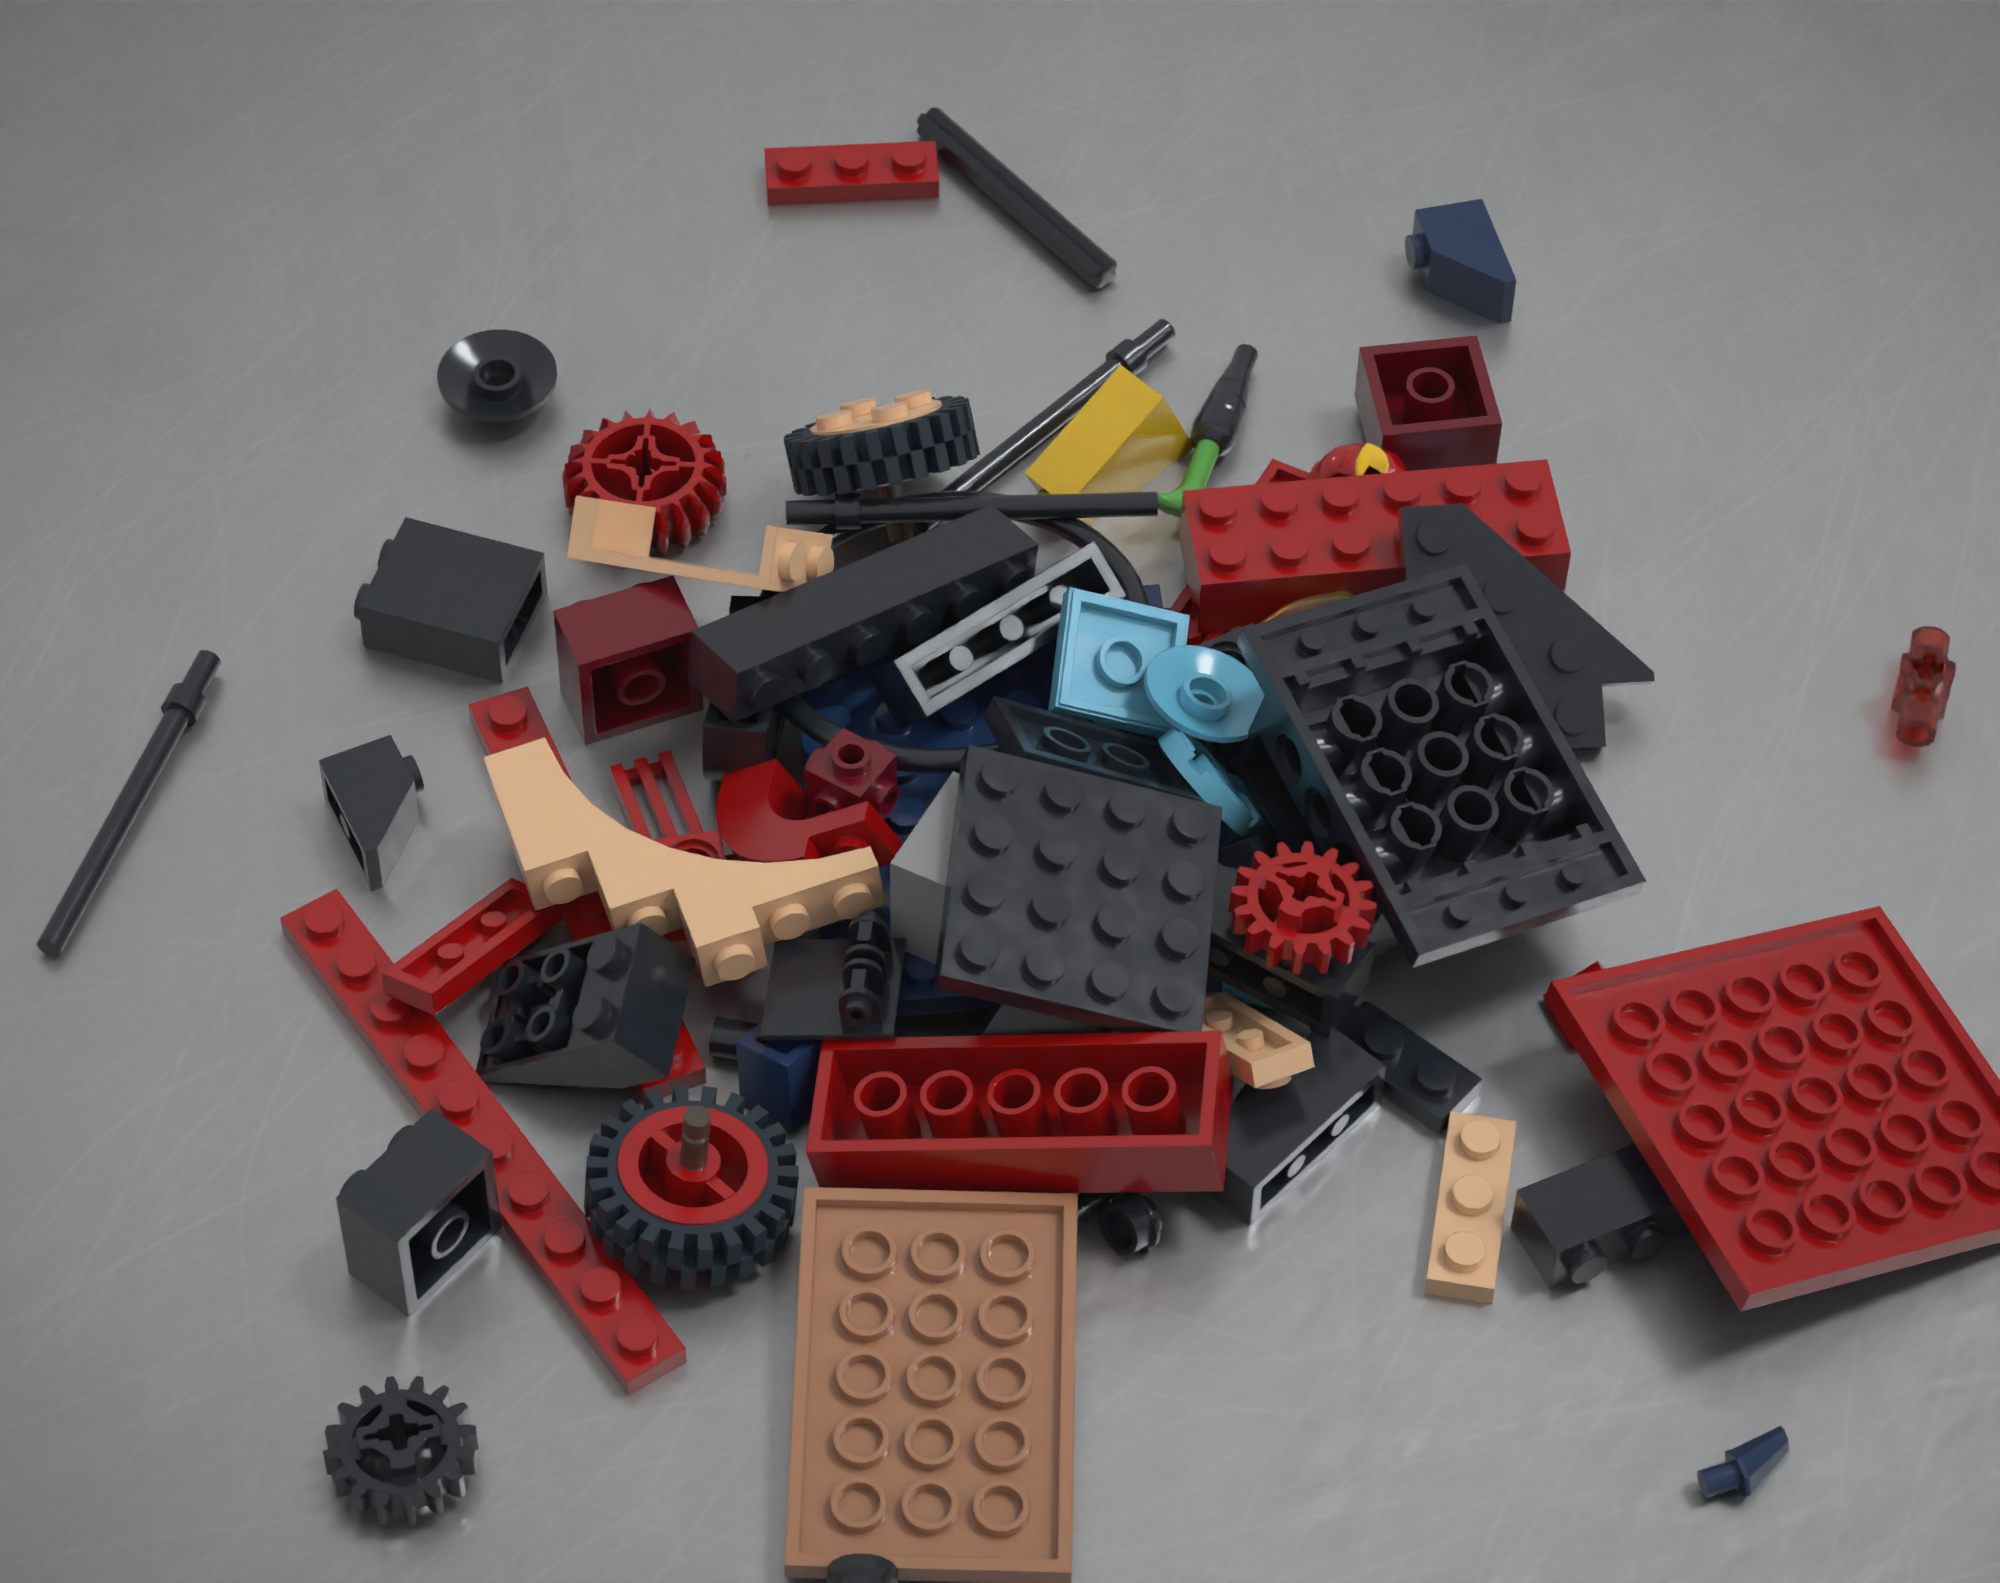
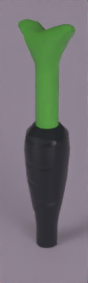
M1241 344L1236 348L1229 366L1214 385L1193 421L1190 442L1195 450L1181 485L1172 492L1157 494L1158 509L1165 514L1181 518L1182 491L1205 489L1217 458L1229 454L1238 440L1247 407L1251 373L1258 358V352L1253 346Z

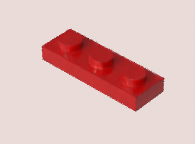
M936 141L764 148L767 205L939 198Z
M510 878L382 972L384 994L429 1014L436 1015L563 919L562 904L552 905L535 911L526 884Z

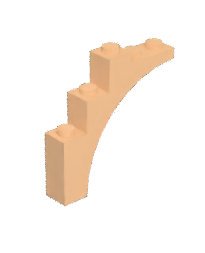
M545 737L483 757L496 805L535 911L556 904L569 903L580 896L598 891L612 930L643 923L662 936L683 929L693 957L696 959V965L705 987L726 980H738L751 972L768 967L765 945L780 940L794 939L807 931L844 919H854L863 911H871L886 906L879 865L870 846L824 858L763 863L714 859L669 848L625 828L594 806L565 775Z

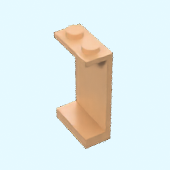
M576 496L567 552V558L778 592L787 591L830 573L834 568V554L831 549L832 535L766 525L759 574L649 557L656 512L655 507Z

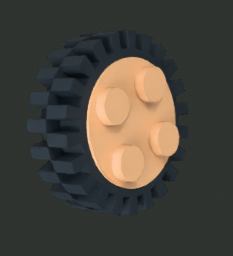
M922 389L897 395L894 397V403L877 406L874 397L857 399L841 404V411L817 416L815 418L816 422L805 425L806 428L791 431L792 433L786 434L783 438L795 493L797 495L803 494V496H813L816 494L818 496H828L836 492L839 495L858 490H872L878 487L880 498H898L905 496L903 482L925 478L932 473H942L951 470L950 467L966 464L967 461L977 458V455H980L969 399L964 398V396H943L935 399V397H931L930 389ZM911 522L895 523L887 526L890 543H901L914 537Z

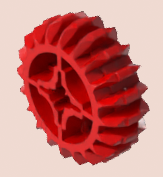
M649 409L644 418H633L625 410L621 422L618 423L602 418L599 432L584 430L580 444L571 445L568 462L564 464L565 470L562 472L565 507L568 508L569 515H573L576 496L655 507L656 512L650 548H657L663 556L669 544L675 543L687 549L691 534L706 536L710 522L719 520L724 496L727 494L725 462L721 457V451L716 450L711 434H700L695 421L680 425L674 412L664 419H657L651 409Z

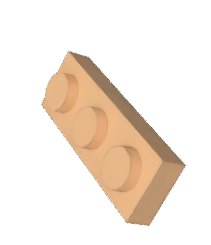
M1224 991L1205 994L1202 1031H1222L1232 1073L1237 1078L1254 1088L1272 1089L1290 1082L1291 1075L1315 1067L1311 1043Z
M1450 1111L1425 1294L1492 1304L1517 1121Z

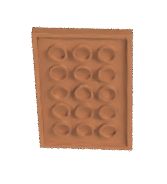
M803 1187L784 1559L785 1578L827 1579L828 1565L834 1559L843 1555L860 1553L873 1554L892 1561L898 1568V1580L1071 1583L1078 1194Z

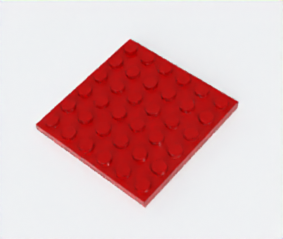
M1880 906L1551 981L1544 996L1545 1001L1740 1311L2000 1242V1079Z

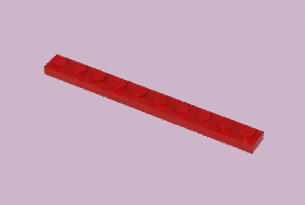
M338 889L280 917L284 936L420 1118L430 1109H433L493 1152L502 1228L626 1394L629 1396L687 1363L686 1347L629 1272L624 1270L620 1260L616 1258L612 1261L603 1252L604 1239L601 1238L595 1241L589 1230L590 1221L588 1218L585 1217V1214L432 1014L384 994L382 972L394 963Z

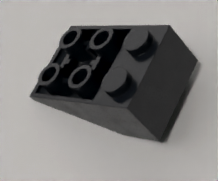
M637 923L509 959L502 964L501 971L495 982L496 991L487 1027L481 1037V1051L475 1071L485 1082L620 1089L669 1077L696 959L643 923Z

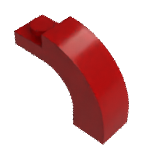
M777 759L731 772L722 777L716 805L717 826L722 839L740 861L772 863L819 859L870 846L879 867L889 865L902 847V841L869 801L806 819V794Z

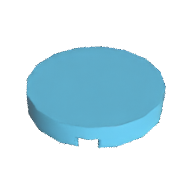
M1173 726L1158 739L1165 754L1206 803L1222 807L1221 819L1240 836L1246 835L1260 822V813L1245 792L1241 793L1240 790L1235 794L1237 788L1225 772L1227 770L1196 737L1190 736Z

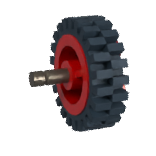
M688 1085L673 1086L672 1102L665 1103L659 1089H654L644 1093L643 1110L631 1098L620 1105L619 1119L609 1114L601 1122V1134L594 1133L590 1142L589 1156H587L584 1197L585 1217H590L589 1230L595 1241L604 1238L603 1252L612 1261L625 1252L624 1270L635 1276L638 1275L646 1263H650V1282L665 1286L669 1270L681 1272L680 1288L695 1289L696 1272H706L709 1286L712 1288L725 1285L727 1266L731 1268L737 1279L741 1280L752 1275L753 1259L762 1267L767 1265L773 1259L774 1247L782 1249L788 1239L789 1227L793 1226L799 1166H796L797 1153L793 1142L785 1144L787 1131L779 1121L767 1127L769 1112L757 1104L744 1116L745 1097L731 1092L725 1106L716 1104L717 1088L703 1086L701 1101H689Z

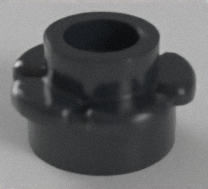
M1117 1192L1113 1196L1111 1203L1102 1209L1100 1226L1108 1244L1119 1254L1127 1256L1137 1251L1141 1254H1146L1160 1240L1162 1217L1156 1204L1148 1197L1142 1196L1139 1193Z

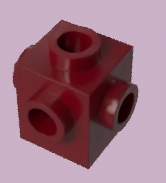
M844 728L838 732L826 747H818L811 754L804 768L803 779L806 781L808 819L869 801L885 820L896 807L900 797V786L897 785V755L889 752L879 742L864 739Z

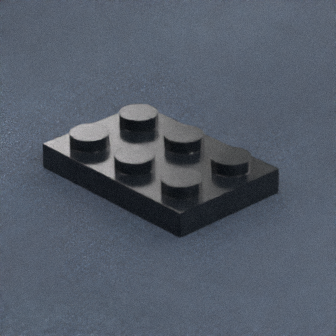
M993 695L984 719L1003 753L1201 802L1197 792L1170 761L1158 741Z

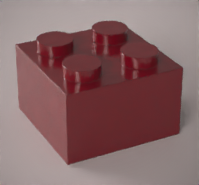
M1477 335L1359 347L1354 397L1366 443L1397 454L1405 464L1407 471L1497 464L1502 420Z
M673 575L651 582H642L628 589L590 600H581L570 606L553 610L560 690L585 745L704 710L703 694L687 680L691 631L697 629L698 626Z

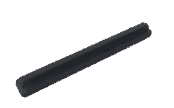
M932 107L927 113L920 114L917 119L919 124L917 134L925 141H936V150L1091 286L1101 289L1107 282H1112L1117 275L1115 272L1117 262L940 108Z

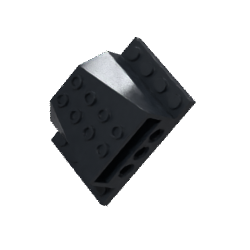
M1466 563L1242 628L1236 643L1265 696L1247 732L1249 734L1248 738L1243 741L1233 764L1267 828L1276 827L1281 842H1284L1289 847L1291 853H1301V847L1305 841L1312 842L1314 855L1323 857L1328 850L1335 848L1338 850L1336 862L1342 867L1352 862H1357L1360 865L1357 881L1372 882L1371 901L1377 903L1373 928H1370L1368 938L1369 941L1376 944L1373 960L1399 944L1409 964L1414 968L1639 894L1646 879Z

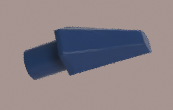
M1779 1426L1733 1449L1725 1451L1724 1463L1698 1470V1483L1704 1496L1708 1498L1736 1489L1740 1495L1750 1496L1789 1452V1440L1784 1428Z

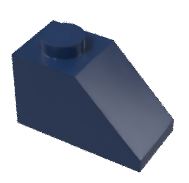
M1483 199L1416 209L1413 234L1407 235L1405 238V252L1409 267L1412 270H1419L1427 292L1498 323L1511 322L1517 280Z

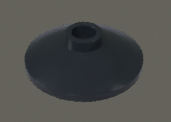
M487 330L469 335L448 349L438 366V387L445 402L456 412L468 418L485 422L510 421L531 414L547 402L556 387L557 366L551 351L538 339L513 330Z

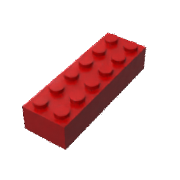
M1548 460L1183 490L1179 540L1197 633L1235 630L1251 623L1256 625L1403 582L1398 510L1401 507L1466 505L1565 593L1571 549Z
M1222 1031L822 1040L806 1154L817 1183L821 1188L1024 1193L1224 1191L1233 1073Z

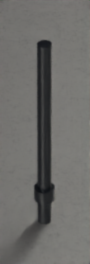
M1160 319L1134 340L1124 339L1106 354L1105 363L941 491H980L1072 419L1120 365L1135 376L1144 370L1148 365L1147 359L1175 338L1173 326L1167 320ZM939 522L912 523L920 532L924 533L931 530Z
M1157 492L860 499V493L839 495L835 493V499L786 501V525L836 524V530H861V523L953 521L991 504L1010 520L1158 516Z
M200 650L182 683H176L170 689L161 706L162 713L164 714L37 942L38 948L43 953L53 957L61 955L185 728L195 725L206 705L204 694L221 665V660L215 653L208 650Z

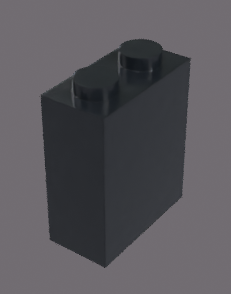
M405 517L395 538H388L384 542L379 554L378 570L371 583L362 584L355 599L354 617L360 620L363 646L503 683L548 593L544 553Z

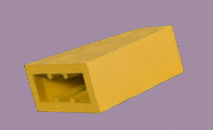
M1120 365L1024 474L1038 492L1037 494L1137 492L1186 456L1193 446L1165 398ZM1100 518L1078 519L1090 526Z

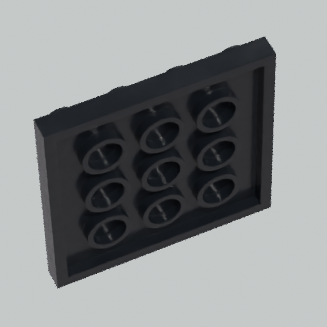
M968 745L961 758L933 988L1123 1033L1202 1031L1222 807Z

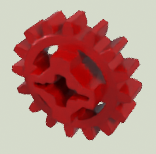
M1305 841L1301 847V853H1291L1289 847L1284 842L1277 843L1275 858L1271 859L1266 854L1257 851L1253 854L1251 868L1240 866L1237 870L1235 886L1231 887L1228 912L1233 913L1232 933L1246 934L1244 950L1248 954L1257 952L1262 948L1267 951L1266 966L1273 968L1281 959L1290 961L1293 974L1300 975L1304 963L1313 962L1315 968L1321 974L1328 973L1331 957L1347 965L1352 961L1354 947L1365 949L1367 946L1370 928H1373L1377 904L1371 901L1372 882L1357 881L1360 865L1357 862L1348 863L1342 867L1336 863L1338 850L1335 848L1328 850L1322 857L1314 855L1312 842Z

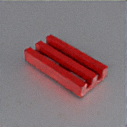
M670 750L658 753V761L650 764L646 757L635 759L634 768L624 770L622 763L609 766L611 783L631 831L652 840L631 788L641 784L662 837L678 836L656 783V780L663 778L685 834L704 832Z

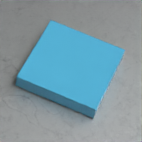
M1070 587L1063 593L1048 711L1065 716L1089 719L1098 725L1155 738L1162 737L1173 726L1162 718L1150 703L1145 691L1144 677L1150 662L1158 653L1171 647L1187 644L1190 615Z

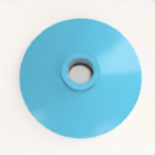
M1182 645L1163 650L1152 659L1144 677L1146 695L1162 718L1190 736L1211 742L1232 743L1247 739L1249 735L1247 732L1265 696L1253 673L1245 665L1227 654L1201 646Z

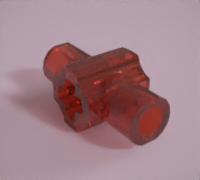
M1923 626L1912 631L1909 651L1902 654L1891 698L1890 709L1899 714L1896 737L1902 743L1912 747H1924L1934 742L1938 720L1944 718L1956 672V663L1948 659L1950 637L1945 631L1934 626Z

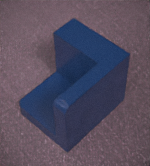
M761 1022L736 1042L739 1094L745 1097V1108L752 1110L758 1104L769 1112L768 1119L774 1122L779 1121L781 1125L792 1130L811 1115L822 1040H761Z

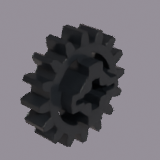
M394 1376L386 1377L385 1392L376 1395L372 1389L363 1385L359 1388L361 1404L358 1407L343 1402L337 1406L340 1425L326 1426L325 1436L328 1449L323 1451L327 1475H331L334 1494L337 1498L350 1495L354 1514L359 1516L372 1505L377 1509L379 1524L386 1525L394 1511H403L408 1524L412 1525L417 1522L418 1508L427 1505L433 1513L439 1516L444 1513L442 1496L445 1493L459 1498L465 1495L463 1475H476L478 1469L475 1450L479 1449L476 1425H470L468 1406L465 1402L452 1405L450 1389L447 1386L442 1385L430 1395L425 1393L423 1377L416 1376L411 1382L409 1389H399Z

